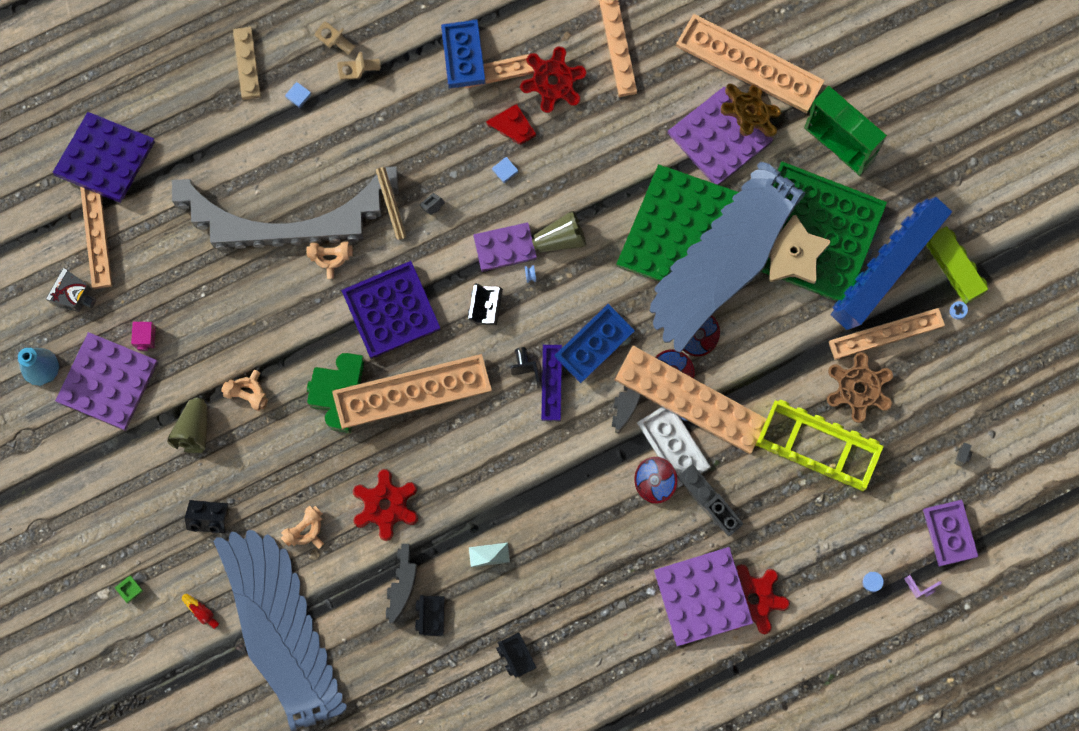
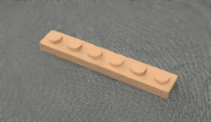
M599 0L618 96L637 94V88L618 0Z
M80 186L92 288L113 287L102 195Z
M939 308L830 340L829 345L834 360L937 330L943 328L945 324Z

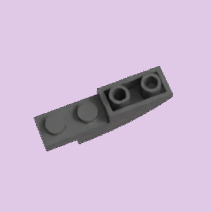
M624 386V391L627 392H619V397H615L614 408L618 409L617 416H613L612 427H615V433H620L629 422L641 396Z
M690 464L677 475V478L688 490L687 492L728 537L743 525L729 505L715 492L693 464Z
M401 544V549H398L397 560H400V568L396 569V580H399V583H391V588L388 587L387 599H390V607L386 608V619H389L390 624H395L403 614L415 586L418 566L410 564V544Z

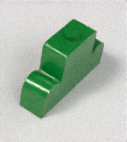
M342 353L336 359L338 370L315 367L312 379L308 381L307 392L309 394L307 403L311 408L327 410L325 422L333 431L351 434L352 427L341 428L332 391L361 383L365 363L363 355Z

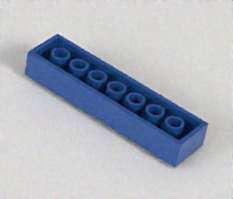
M937 197L930 200L927 198L922 203L919 202L912 209L914 213L910 217L907 216L901 222L902 227L900 230L893 232L890 236L891 241L879 249L878 252L880 254L867 264L868 269L865 273L861 272L855 279L857 281L854 286L851 285L844 292L846 296L842 301L838 300L832 307L834 311L830 315L846 330L857 327L865 321L950 216L952 211Z

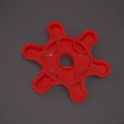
M562 46L554 48L553 55L549 60H542L536 53L529 54L526 59L527 64L533 68L534 75L531 79L523 80L520 84V89L526 94L538 92L542 97L540 108L545 113H550L554 109V103L558 99L566 100L571 106H576L580 102L579 94L573 90V83L586 76V69L583 66L573 68L567 66L565 63L566 50ZM555 76L558 83L555 85L549 84L548 77Z
M381 469L377 475L378 483L374 488H367L361 484L353 488V495L364 502L363 511L354 517L353 522L359 528H363L369 523H376L379 527V537L383 541H389L393 537V526L396 522L403 521L408 525H414L418 522L417 513L407 507V500L417 493V486L413 482H407L401 487H396L392 483L391 472L388 469ZM384 499H388L391 504L386 510L380 508V502Z
M738 565L736 569L752 620L761 634H768L772 630V624L769 621L770 612L773 610L786 611L790 606V601L787 597L777 596L773 592L772 587L778 580V572L774 569H768L762 577L754 578L751 576L746 565ZM753 593L759 597V602L755 605L750 604L748 601V596Z

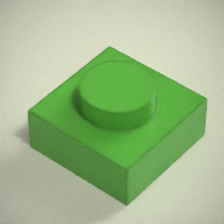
M131 575L115 587L126 603H130L143 592V589Z

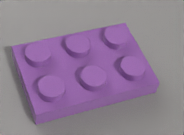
M528 222L473 234L482 272L537 260Z
M962 500L923 509L939 567L978 557Z

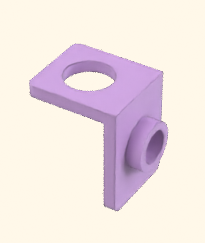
M910 575L904 578L916 598L923 594L925 597L936 592L934 588L942 584L939 581L920 592Z

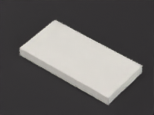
M661 407L637 422L657 456L668 460L675 468L677 475L690 464H693L701 474L711 469L677 414ZM679 479L677 483V488L683 485Z

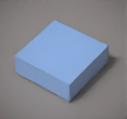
M296 82L286 93L285 97L301 108L312 94Z
M507 157L492 167V171L503 183H506L518 173L517 168Z

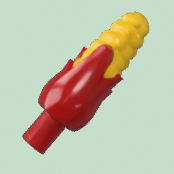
M189 594L182 596V601L200 623L204 625L208 623L214 630L219 626L220 623L213 618V612Z

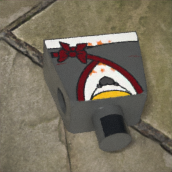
M65 268L62 269L46 297V300L52 305L80 312L83 305L93 308L96 303V298L89 295L92 289Z

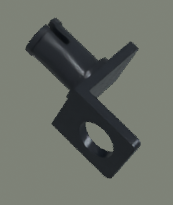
M521 347L522 355L519 348L515 349L517 365L510 366L511 374L519 375L535 372L537 388H540L536 361H528L527 348Z

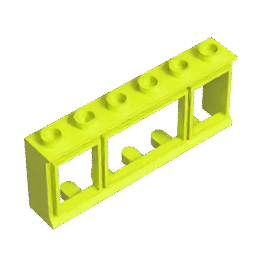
M775 400L756 446L860 491H864L867 488L884 447L880 445L879 441L869 438V440L861 437L862 434L853 430L851 432L844 430V427L838 423L830 424L819 415H809L805 409L790 407V404L784 400ZM775 412L796 421L785 448L764 439ZM801 424L846 442L836 469L791 451ZM852 445L873 453L863 481L841 472Z

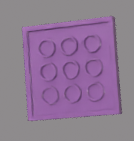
M725 86L668 130L669 136L711 183L717 185L723 183L773 142L771 137H766L756 128L753 129L751 135L743 136L740 133L737 119L732 116H724L721 113V105L724 102L732 103L725 93Z
M88 332L55 401L126 431L158 361Z
M730 547L654 570L677 646L753 624Z

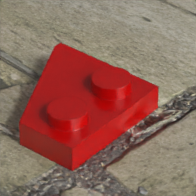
M517 104L486 121L488 127L498 130L500 134L511 138L512 141L519 145L536 136V133Z

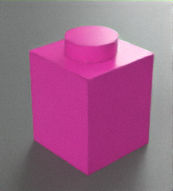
M133 322L131 344L138 351H148L149 348L154 349L156 326L152 322Z

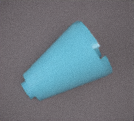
M24 348L18 354L21 374L32 385L42 386L53 381L57 376L59 363L55 354L45 348Z

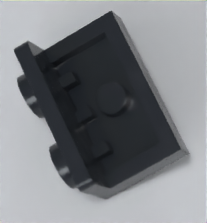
M475 283L471 292L472 299L468 310V319L477 325H497L503 289L501 287L481 286Z
M189 500L185 514L186 529L194 532L225 533V520L229 509L228 503Z
M519 632L502 641H498L499 647L496 649L501 659L505 657L508 663L505 668L510 677L514 675L515 679L537 669Z

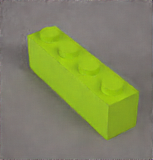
M945 226L933 235L926 246L961 300L967 305L984 295L988 290V284L983 277L979 276L974 262L970 261L966 256L965 248L958 244L955 233Z

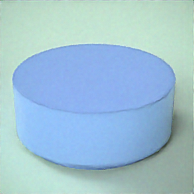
M869 572L863 578V586L869 592H876L882 588L883 578L877 572Z

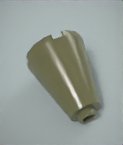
M574 211L568 212L534 235L535 239H532L535 250L539 249L540 253L586 246L585 236L578 223L579 220Z
M193 398L188 401L168 436L167 442L173 448L178 449L180 446L185 448L184 452L195 454L202 453L205 450L207 404L204 403L203 399Z

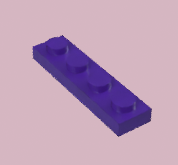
M543 345L541 421L561 422L562 364L554 355L562 348V345Z

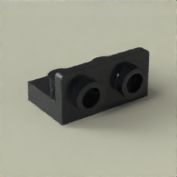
M420 595V600H416V612H419V619L415 621V631H419L420 636H444L445 596Z

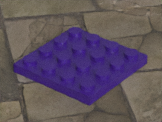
M87 112L52 173L56 177L121 203L152 149L155 140L147 135Z
M412 261L341 290L370 359L441 330Z

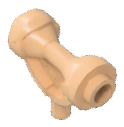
M345 241L335 248H324L318 243L312 242L310 246H307L306 250L307 258L315 261L323 269H327V279H334V268L340 267L346 260L353 257V245H349V242ZM324 255L337 256L334 260H326L323 258Z
M257 370L253 371L250 378L244 377L236 381L231 379L222 386L221 392H223V397L227 399H232V397L249 401L251 407L256 411L265 409L268 403L266 393H263L262 387L257 382L261 374ZM241 388H250L253 394L243 391Z
M309 505L304 512L303 520L296 527L286 528L281 532L283 534L281 539L288 546L292 544L295 547L297 544L305 545L312 542L319 549L324 545L317 537L320 533L321 521L323 520L320 516L323 513L316 506L311 508ZM308 525H311V529L307 534L300 535Z

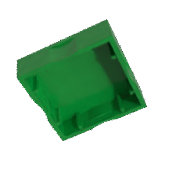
M830 86L813 101L810 117L804 126L806 131L831 150L859 176L875 161L887 137L882 130Z

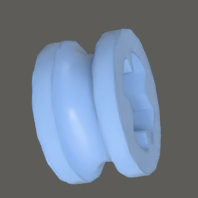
M534 265L530 268L525 266L527 283L531 280L536 282Z
M961 301L953 303L950 307V315L957 320L964 318L968 312L967 305ZM956 306V308H958V306H961V311L964 313H960L959 315L955 314L956 310L954 309V307Z

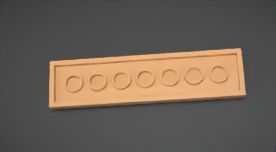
M693 14L676 43V47L750 85H755L763 92L806 114L825 81L696 14Z
M635 346L631 347L614 379L618 383L748 454L752 453L766 422V418Z
M479 354L334 390L332 394L341 428L345 429L488 393L492 389L483 356Z

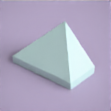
M508 543L469 547L471 567L510 562Z

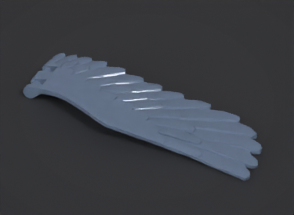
M760 162L757 165L758 170L750 174L751 179L742 186V191L733 196L734 202L726 205L721 210L723 215L712 222V229L702 234L700 242L688 248L687 256L677 260L670 267L672 272L665 276L654 288L655 292L658 293L650 306V312L656 314L653 321L655 330L664 328L662 338L665 343H670L674 339L676 352H682L706 320L726 301L752 281L764 268L786 220L805 195L802 189L798 190L792 181L787 177L783 178L781 172L768 163ZM776 182L779 183L777 189L773 187ZM790 193L794 195L791 201L787 199Z
M252 530L247 531L245 539L236 532L230 533L229 542L217 537L214 540V544L232 587L248 656L280 700L287 715L290 730L297 731L299 727L304 726L306 728L315 725L316 721L322 719L326 721L343 714L347 705L341 703L342 693L338 692L337 680L333 679V667L327 665L325 648H320L319 635L313 630V620L310 615L306 616V599L304 596L299 595L301 583L297 573L292 574V562L287 550L284 548L280 550L270 535L267 534L262 539ZM320 707L321 712L313 714L312 710ZM301 714V718L294 721L293 716Z

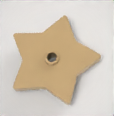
M794 215L779 233L769 255L771 259L769 281L774 282L787 277H797L815 284L816 260L830 245V240L808 234L797 216ZM791 250H795L797 253L793 254Z

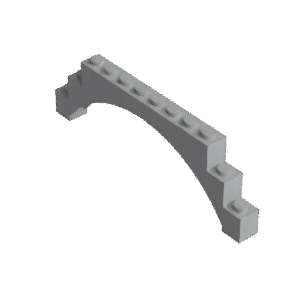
M385 167L393 194H399L397 167ZM377 174L357 196L334 211L317 218L287 224L262 223L237 217L220 209L203 197L194 188L191 179L172 180L173 204L179 209H188L191 206L192 224L195 228L197 227V229L201 230L210 227V243L218 250H226L227 247L244 249L246 246L262 248L265 245L271 244L276 247L288 243L292 245H302L305 242L320 244L321 241H329L330 243H339L340 240L357 242L359 239H364L363 217H366V219H376L381 216V195L383 193Z

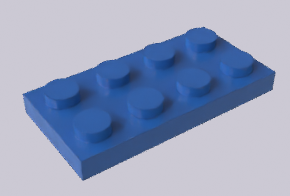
M470 20L441 24L449 89L486 84L478 21Z
M607 304L554 357L582 383L635 330Z

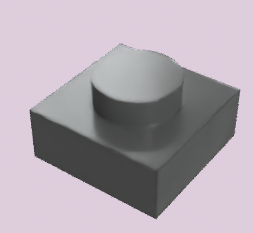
M432 193L420 206L425 212L432 215L438 212L445 202L441 197Z
M963 443L960 446L954 464L963 466L966 462L969 463L973 453L970 451L972 445Z

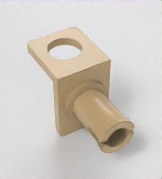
M326 21L322 23L314 34L316 38L329 48L337 45L347 55L355 47V45L342 36L343 28L337 31ZM329 29L332 36L325 39L322 37L321 31Z
M359 52L355 61L337 63L339 79H360L364 71H379L380 60H363V54ZM349 66L352 69V74H344L342 68Z

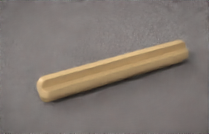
M379 167L376 169L378 180L396 238L401 240L406 238L404 226L386 168Z

